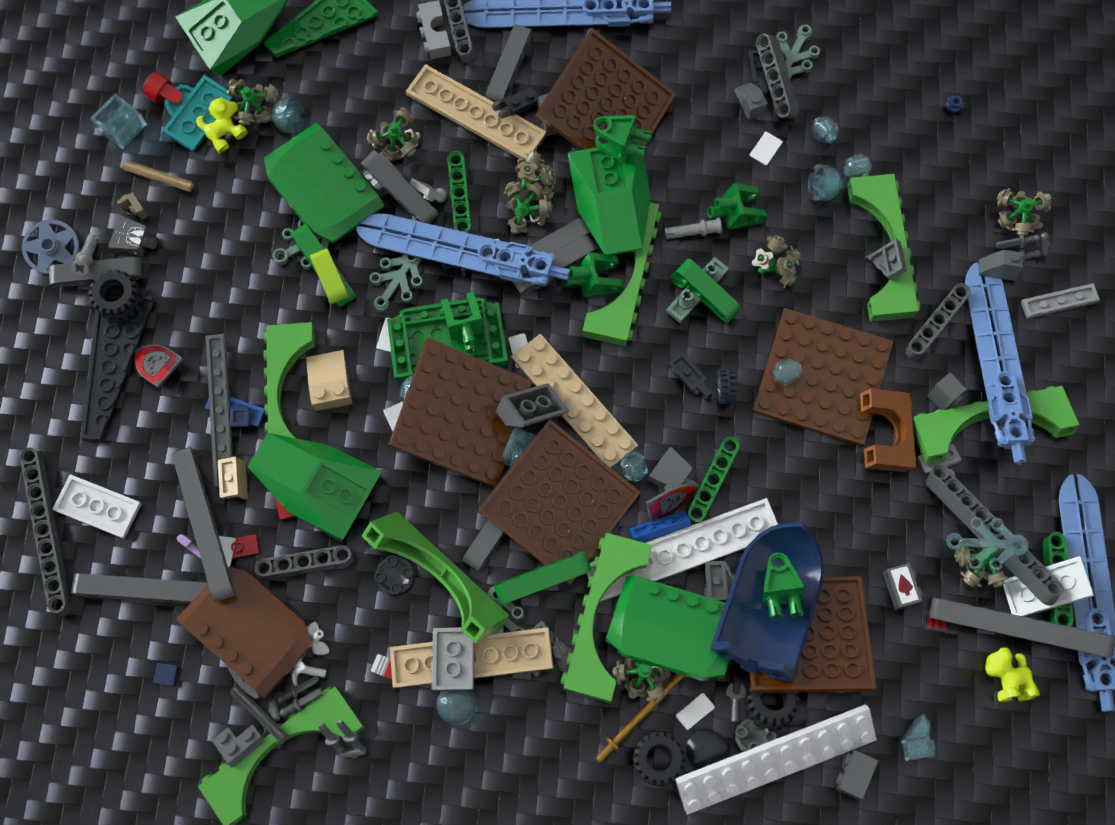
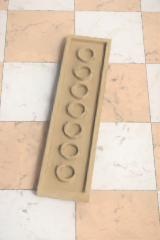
M426 64L406 90L407 96L518 158L526 159L527 156L524 153L530 154L531 151L535 152L546 136V131L517 115L501 119L498 116L501 110L494 111L492 109L494 102Z
M541 334L511 356V359L528 379L532 381L535 387L547 383L550 384L569 409V413L561 415V417L593 454L611 469L638 448V444Z
M548 627L492 634L476 644L474 643V679L553 669ZM433 642L390 647L393 688L432 684Z

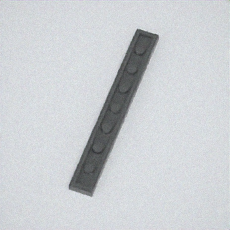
M225 334L206 336L214 487L216 488L219 487L218 460L233 457Z

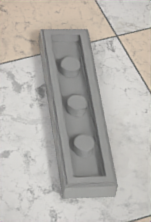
M1092 283L1023 299L1021 305L1026 319L1097 303L1100 299L1095 285Z

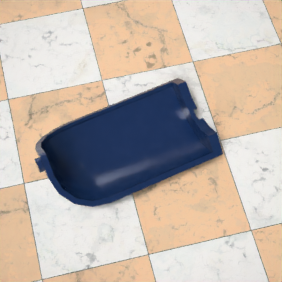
M796 521L771 526L759 533L748 544L740 559L710 648L727 662L733 660L741 664L740 668L754 674H756L757 670L767 673L768 678L794 681L822 587L824 571L821 550L814 535L804 523ZM774 553H783L788 557L803 583L801 606L804 614L800 617L797 616V611L795 613L796 617H791L789 604H782L783 617L777 620L776 615L775 620H771L769 607H763V593L768 561ZM775 559L773 562V566H784V562L781 559Z

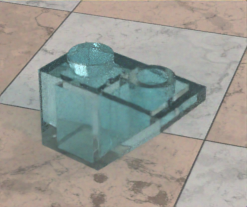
M925 715L916 717L901 740L905 761L934 756L936 751L935 743L930 739L929 731H931V725Z

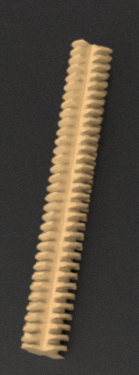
M126 160L122 165V168L128 172L151 178L188 192L194 186L192 181L187 182L183 178L181 180L177 176H171V174L169 175L165 172L160 173L156 169L154 171L150 167L131 163L129 160L128 162Z

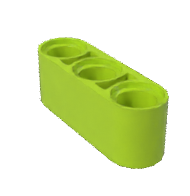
M326 248L309 255L330 304L348 298L346 289L328 249Z

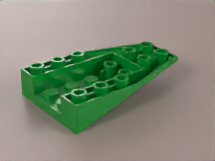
M204 0L176 16V19L208 68L217 75L222 76L261 43L289 0Z
M641 140L634 141L633 143L641 145ZM598 148L568 152L577 210L603 254L610 256L642 250L651 200L644 158L629 154L626 164Z
M267 433L247 466L290 514L340 542L344 539L382 472L329 445Z

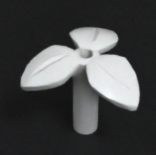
M316 622L311 623L308 626V631L314 643L312 645L314 654H328L329 648L324 642H318L324 635L323 631L319 630Z
M302 658L298 660L292 671V680L295 686H298L297 676L300 673L323 678L326 674L325 669L305 666L301 661Z

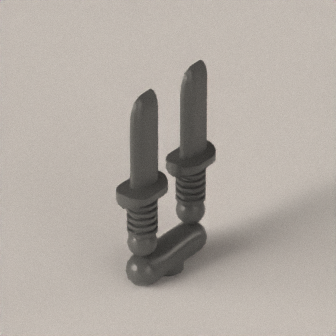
M1043 232L1040 236L1031 235L1028 237L1020 235V238L998 242L996 247L1003 249L1020 245V248H1024L1025 244L1040 240L1041 252L1035 250L1024 253V250H1020L1023 253V263H1025V259L1039 257L1041 254L1043 256L1049 254V234Z
M318 676L296 687L291 686V690L277 697V701L274 699L270 700L268 710L273 721H279L281 716L285 717L295 710L298 712L302 711L301 706L319 697L322 689H317L303 698L297 699L298 693L318 682ZM290 698H295L294 703L279 711L278 703L282 704L284 701L290 700Z
M338 721L336 724L344 734L343 740L346 743L350 742L354 748L344 749L338 735H334L326 724L318 725L319 730L326 737L325 743L332 745L340 753L341 758L356 759L358 756L366 754L367 750L358 740V734L352 732L344 721Z

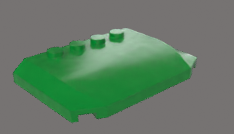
M317 123L264 157L268 180L303 223L307 224L314 236L322 237L328 240L329 243L334 244L361 225L360 223L370 215L384 209V204L379 195L326 131Z
M476 298L482 317L484 333L474 335L478 350L473 353H466L462 338L451 341L441 303L406 308L400 311V314L393 319H387L395 381L402 383L411 382L427 338L495 366L503 367L507 365L508 357L499 303L495 302L494 304L485 301L483 298ZM467 299L449 302L454 320L458 319L459 321L471 316Z
M626 576L606 642L608 644L610 642L617 649V652L624 657L700 681L713 677L724 678L728 662L710 648L726 603L643 577Z

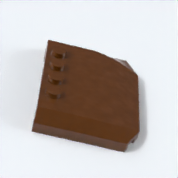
M228 567L236 595L216 603L208 584L176 620L257 693L266 698L314 643L306 623L247 571Z

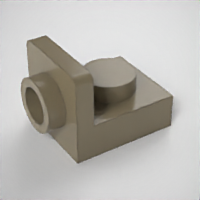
M133 192L122 196L117 201L123 211L130 208L134 216L138 214L141 220L148 217Z

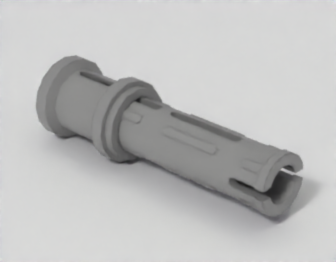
M716 217V220H701L696 224L665 228L666 240L697 234H701V236L716 232L721 234L720 217Z
M95 235L87 236L81 252L77 253L75 261L72 263L71 269L76 275L84 276L89 271V266L93 261V252L99 242Z

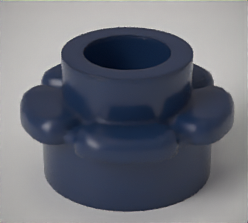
M950 96L946 103L947 109L953 113L960 111L964 107L963 99L960 96Z

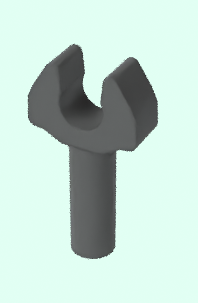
M732 683L726 690V696L732 700L731 722H739L740 700L747 696V691L743 684L740 685V693L738 695L733 693Z

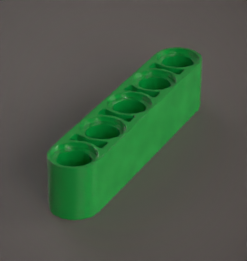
M454 151L448 155L454 229L460 231V228L465 227L467 230L461 232L472 234L464 156L461 152ZM455 161L460 162L459 164H453ZM458 177L462 178V179L459 180V181H455V180H454L455 178H458ZM458 194H463V195H464V196H462V197H460V198H459V197H456V195H458ZM465 211L464 214H458L457 212Z
M304 224L291 232L290 235L316 272L309 255L319 252L324 248L307 224ZM337 269L348 294V298L337 302L342 307L356 298V295Z
M727 437L722 442L688 510L687 515L691 525L704 521L739 450L740 445L736 438ZM730 444L734 446L735 450L728 451L725 445ZM718 461H723V462H725V463H726V467H725V468H720V467L717 465V462H718ZM716 478L718 484H710L708 479ZM706 494L710 500L704 502L700 499V495ZM698 511L701 514V518L695 519L691 513Z
M1053 532L1043 540L1044 567L1053 565V558H1056L1059 562L1068 560L1067 542L1062 533ZM1051 538L1057 541L1058 547L1051 543ZM1072 603L1049 609V622L1059 624L1058 617H1061L1065 625L1071 627L1074 620Z
M583 551L494 585V589L499 603L502 605L588 573L592 569L586 552Z

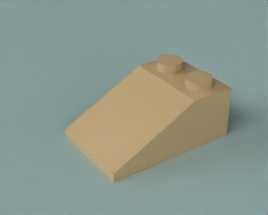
M344 351L306 357L310 398L314 410L319 411L353 404Z

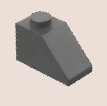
M748 83L734 88L748 120L765 114L768 103L759 87Z
M1002 250L979 259L980 276L1016 281L1023 268L1022 252Z

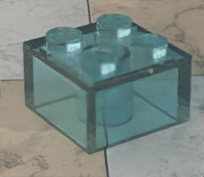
M114 94L90 118L95 128L121 149L147 125L141 113L117 94Z

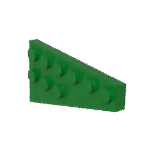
M316 0L266 40L264 46L277 58L379 16V13L366 0Z

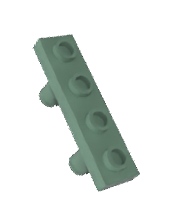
M714 257L703 270L718 283L728 272L729 268ZM686 287L666 309V312L681 323L701 300Z

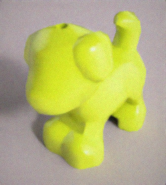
M222 97L213 100L209 107L210 114L216 119L215 122L206 124L203 121V116H199L196 119L198 127L212 140L215 149L220 154L229 148L226 140L220 139V137L230 133L237 140H240L248 134L243 125L235 126L232 122L231 117L238 111L237 103Z
M1001 648L999 651L990 654L985 664V669L989 676L1001 678L1003 690L997 694L999 702L1011 701L1014 697H1018L1019 701H1026L1040 696L1039 690L1033 681L1032 672L1027 667L1025 656L1016 654L1015 658L1018 661V667L1013 668L1012 654L1008 648Z

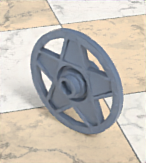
M44 220L36 223L27 231L22 242V253L30 267L40 273L49 274V266L55 260L63 264L75 261V257L79 253V241L76 233L67 224L58 220ZM49 224L60 225L67 230L55 234ZM39 228V239L28 241L32 233ZM73 239L74 252L71 256L65 247ZM27 252L38 255V266L31 262Z

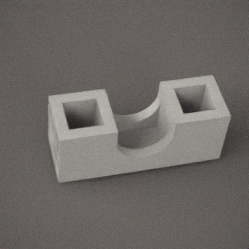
M439 0L419 4V12H416L418 23L422 22L423 26L420 27L421 36L426 38V42L423 43L425 53H429L430 59L450 56L451 49L447 31L436 32L433 30L437 26L444 25Z

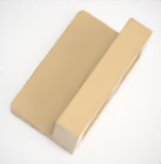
M237 457L218 460L220 498L240 497L248 499L245 461Z

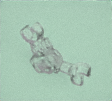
M556 636L551 650H554V656L561 659L562 663L558 660L556 661L559 669L568 673L570 665H567L566 662L569 652L573 653V650L563 642L560 644ZM595 648L596 653H597L598 658H599L598 648Z

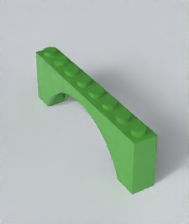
M894 174L850 178L847 185L850 203L856 204L874 215L886 229L891 241L894 239L901 241L907 269L905 273L893 280H889L881 291L870 298L867 304L870 322L915 318L918 311H920V301L916 299L917 284L913 282L914 267L910 265L909 260L911 258V250L907 248L906 243L908 241V233L904 231L903 226L905 224L904 214H901L900 209L902 207L901 197H898V180H895Z
M650 203L642 250L633 251L635 268L628 286L615 301L602 309L586 314L582 337L621 346H627V342L632 340L634 330H631V325L636 323L638 313L635 312V308L640 306L642 296L639 295V291L644 289L646 279L643 278V274L648 272L650 262L647 261V257L652 255L654 245H651V240L656 238L658 229L654 227L656 222H660L661 212L658 211L659 204Z
M312 322L266 325V332L263 333L264 343H267V350H264V360L267 361V368H264V377L267 379L264 393L265 397H268V404H265V415H268V422H265L266 434L272 433L295 438L287 429L282 416L281 391L284 380L292 365L305 352L315 347V328Z
M1050 386L1044 390H1031L1026 393L1032 411L1031 423L1044 428L1055 438L1076 433L1079 423L1063 386ZM978 401L967 406L959 405L948 410L939 409L928 414L920 413L913 417V433L925 465L944 462L949 445L955 436L969 425L990 418L988 401Z
M399 512L371 521L362 534V537L374 549L403 556L435 576L455 599L462 617L461 631L475 644L499 631L510 615Z
M606 533L605 538L601 537L598 549H601L600 557L596 556L593 568H596L595 575H590L587 587H591L589 595L585 594L582 606L586 608L584 614H580L577 625L580 626L578 634L574 633L571 645H575L573 653L569 652L566 664L570 666L568 673H563L561 684L564 685L563 690L611 703L616 680L605 670L596 653L592 631L594 615L601 598L611 585L624 575L647 567L652 545Z
M328 687L316 701L314 699L304 705L305 709L299 713L298 711L292 713L287 717L288 721L283 725L278 724L279 728L281 727L289 735L287 739L304 733L321 732L318 725L323 723L326 724L333 734L343 737L344 734L336 724V722L341 720L345 722L352 732L357 734L365 729V727L336 687ZM271 733L264 738V742L234 767L231 768L225 762L219 767L220 771L214 775L211 773L201 780L202 784L198 787L223 825H235L247 816L246 796L252 775L262 759L274 747L280 744Z

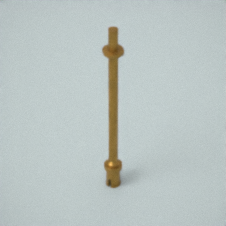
M676 673L665 684L664 687H668V690L664 692L665 696L682 680L684 675ZM653 699L650 700L613 740L610 738L606 739L609 744L595 758L602 763L614 749L619 753L621 750L618 745L661 700L656 702Z

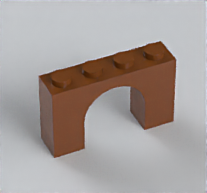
M873 388L860 393L861 412L883 415L892 423L895 430L893 446L873 445L864 449L865 468L907 472L916 468L910 393Z

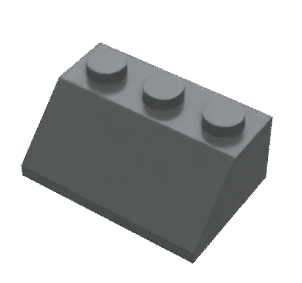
M547 383L502 396L496 412L505 425L524 427L567 414L569 409L550 384Z

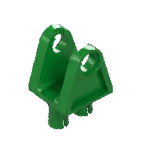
M601 116L595 119L593 125L594 131L597 134L595 144L599 150L626 164L629 154L645 158L647 146L637 145L633 142L637 139L650 143L653 131L637 128L635 116ZM607 124L608 128L600 130L598 125ZM601 138H604V139L607 140L608 142H607V143H601L599 140H600Z
M733 184L722 198L718 197L715 199V206H709L707 210L709 218L723 217L727 230L760 224L768 219L766 210L748 208L742 204L756 200L757 196L761 195L760 188L757 186Z
M588 253L578 267H570V277L568 280H563L564 285H580L583 298L621 292L624 290L622 280L598 277L596 273L616 268V265L619 264L618 257L615 255L605 256L600 253Z
M474 292L466 293L471 316L459 321L453 318L448 298L441 299L440 302L451 341L462 338L466 353L477 351L474 335L484 333Z
M774 553L768 561L763 593V607H769L771 620H775L776 615L777 620L783 617L782 604H789L791 617H796V611L797 616L800 617L804 614L801 606L803 583L788 557L783 553ZM775 559H781L784 562V566H773V562Z

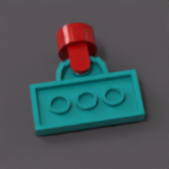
M154 72L148 76L142 87L143 95L155 103H160L165 99V107L172 118L162 130L163 133L192 152L196 150L206 136L205 132L196 123L197 117L203 116V121L206 124L215 122L216 119L209 111L211 102L221 97L232 101L235 97L228 96L226 88L205 75L195 88L181 84L174 88L171 86V80L158 72Z

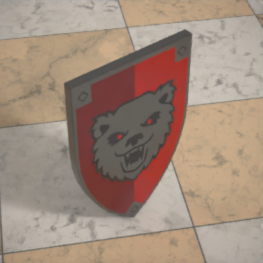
M148 345L140 347L135 351L137 371L157 388L162 385L183 361L181 356L161 345Z
M686 483L673 488L671 485H666L664 487L665 492L646 502L650 521L666 517L680 509L695 495L700 485Z

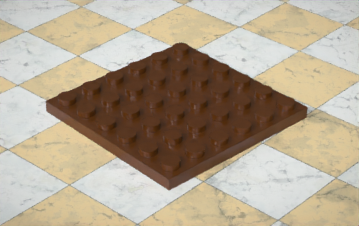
M590 28L535 116L580 150L597 148L595 144L597 134L594 131L593 125L595 119L601 116L632 115L635 116L637 128L654 132L676 93L601 34ZM600 124L598 128L605 130L608 128V125ZM601 138V139L599 140L601 143H607V142H608V141L605 140L604 138ZM641 140V145L645 146L647 142Z
M784 308L752 412L863 447L873 413L861 412L860 393L870 388L880 389L893 341Z
M427 338L388 446L495 488L499 483L517 426L505 425L496 412L502 396L529 389L532 381Z
M549 419L477 512L543 565L583 551L586 552L587 558L590 560L598 549L601 537L605 538L606 533L612 531L641 492ZM575 578L569 579L565 582L571 585Z
M861 576L823 577L820 595L794 681L768 678L767 673L756 670V674L749 672L751 693L868 692L876 690Z

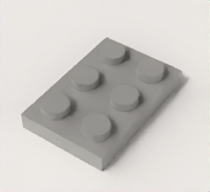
M433 628L432 690H474V642L461 631V628Z

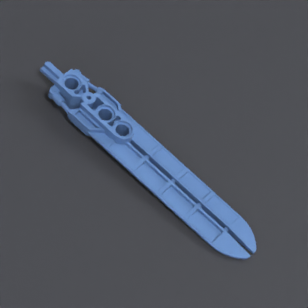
M471 0L463 5L465 12H477L466 13L465 15L469 25L479 28L513 27L515 24L523 27L629 26L630 23L636 22L640 24L652 23L653 13L671 12V2H653V0Z
M373 214L360 223L376 229L361 226L356 228L360 237L372 246L499 276L501 279L522 283L524 281L546 286L551 277L568 280L570 277V269L554 266V254L544 251L539 252L530 246L515 242H503L389 214ZM540 267H545L544 270H538ZM523 273H528L530 278H522Z
M974 263L967 272L965 284L970 288V295L967 299L986 389L990 420L996 430L994 433L998 446L1012 449L1014 463L1021 465L1026 463L1024 448L1025 446L1032 445L1035 437L1031 424L1032 411L1026 394L1002 279L984 276L985 284H983L982 278L979 275V265ZM984 289H986L987 298H988V303H989V308H988V306H987V301H986V296H985V291H984ZM989 313H991V318H992V322H993L994 332H993V330H992V325H991V320H990V315H989ZM994 337H996L999 356L997 354ZM998 422L1004 423L1002 430L999 429Z
M1072 474L1064 480L1059 492L1063 535L1067 542L1068 560L1079 556L1082 557L1087 575L1088 563L1091 587L1094 593V609L1092 597L1073 602L1076 628L1115 636V610L1098 497L1092 484L1084 476L1077 474L1078 500L1074 475ZM1079 505H1080V510H1081V517H1082L1083 529H1082V525H1081ZM1083 534H1084V538H1085V546H1086L1087 558H1086V554H1085ZM1093 615L1098 618V620H1099V623H1098V624H1096V623L1093 622V620H1092V616H1093ZM1115 646L1112 657L1078 650L1079 661L1085 674L1083 678L1086 690L1099 692L1102 711H1115L1112 691H1115V667L1110 664V660L1115 662ZM1092 661V664H1093L1094 666H1093V668L1088 672L1086 663ZM1102 675L1107 679L1106 685L1101 682Z

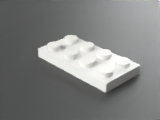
M69 475L52 510L125 539L141 503Z
M1079 556L1045 567L1064 588L1062 595L1051 606L1043 604L1016 576L1004 580L1006 584L1003 587L1012 614L1025 617L1093 597L1094 593L1082 557Z

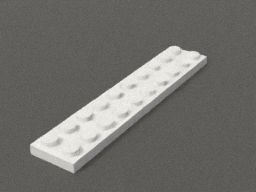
M767 498L646 542V544L652 545L647 567L630 572L618 579L605 592L600 602L619 596L626 576H639L657 582L703 565L707 561H714L746 549L748 544L759 533L771 526L778 525ZM594 562L590 563L592 570L586 573L588 579L590 575H595L596 568H593Z
M865 704L676 778L675 780L687 815L876 741L870 709Z

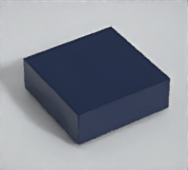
M230 407V427H251V408Z
M157 663L153 683L175 686L179 666Z

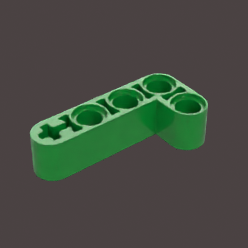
M686 259L670 277L677 287L683 288L686 286L724 322L728 323L741 309L739 303L691 259Z

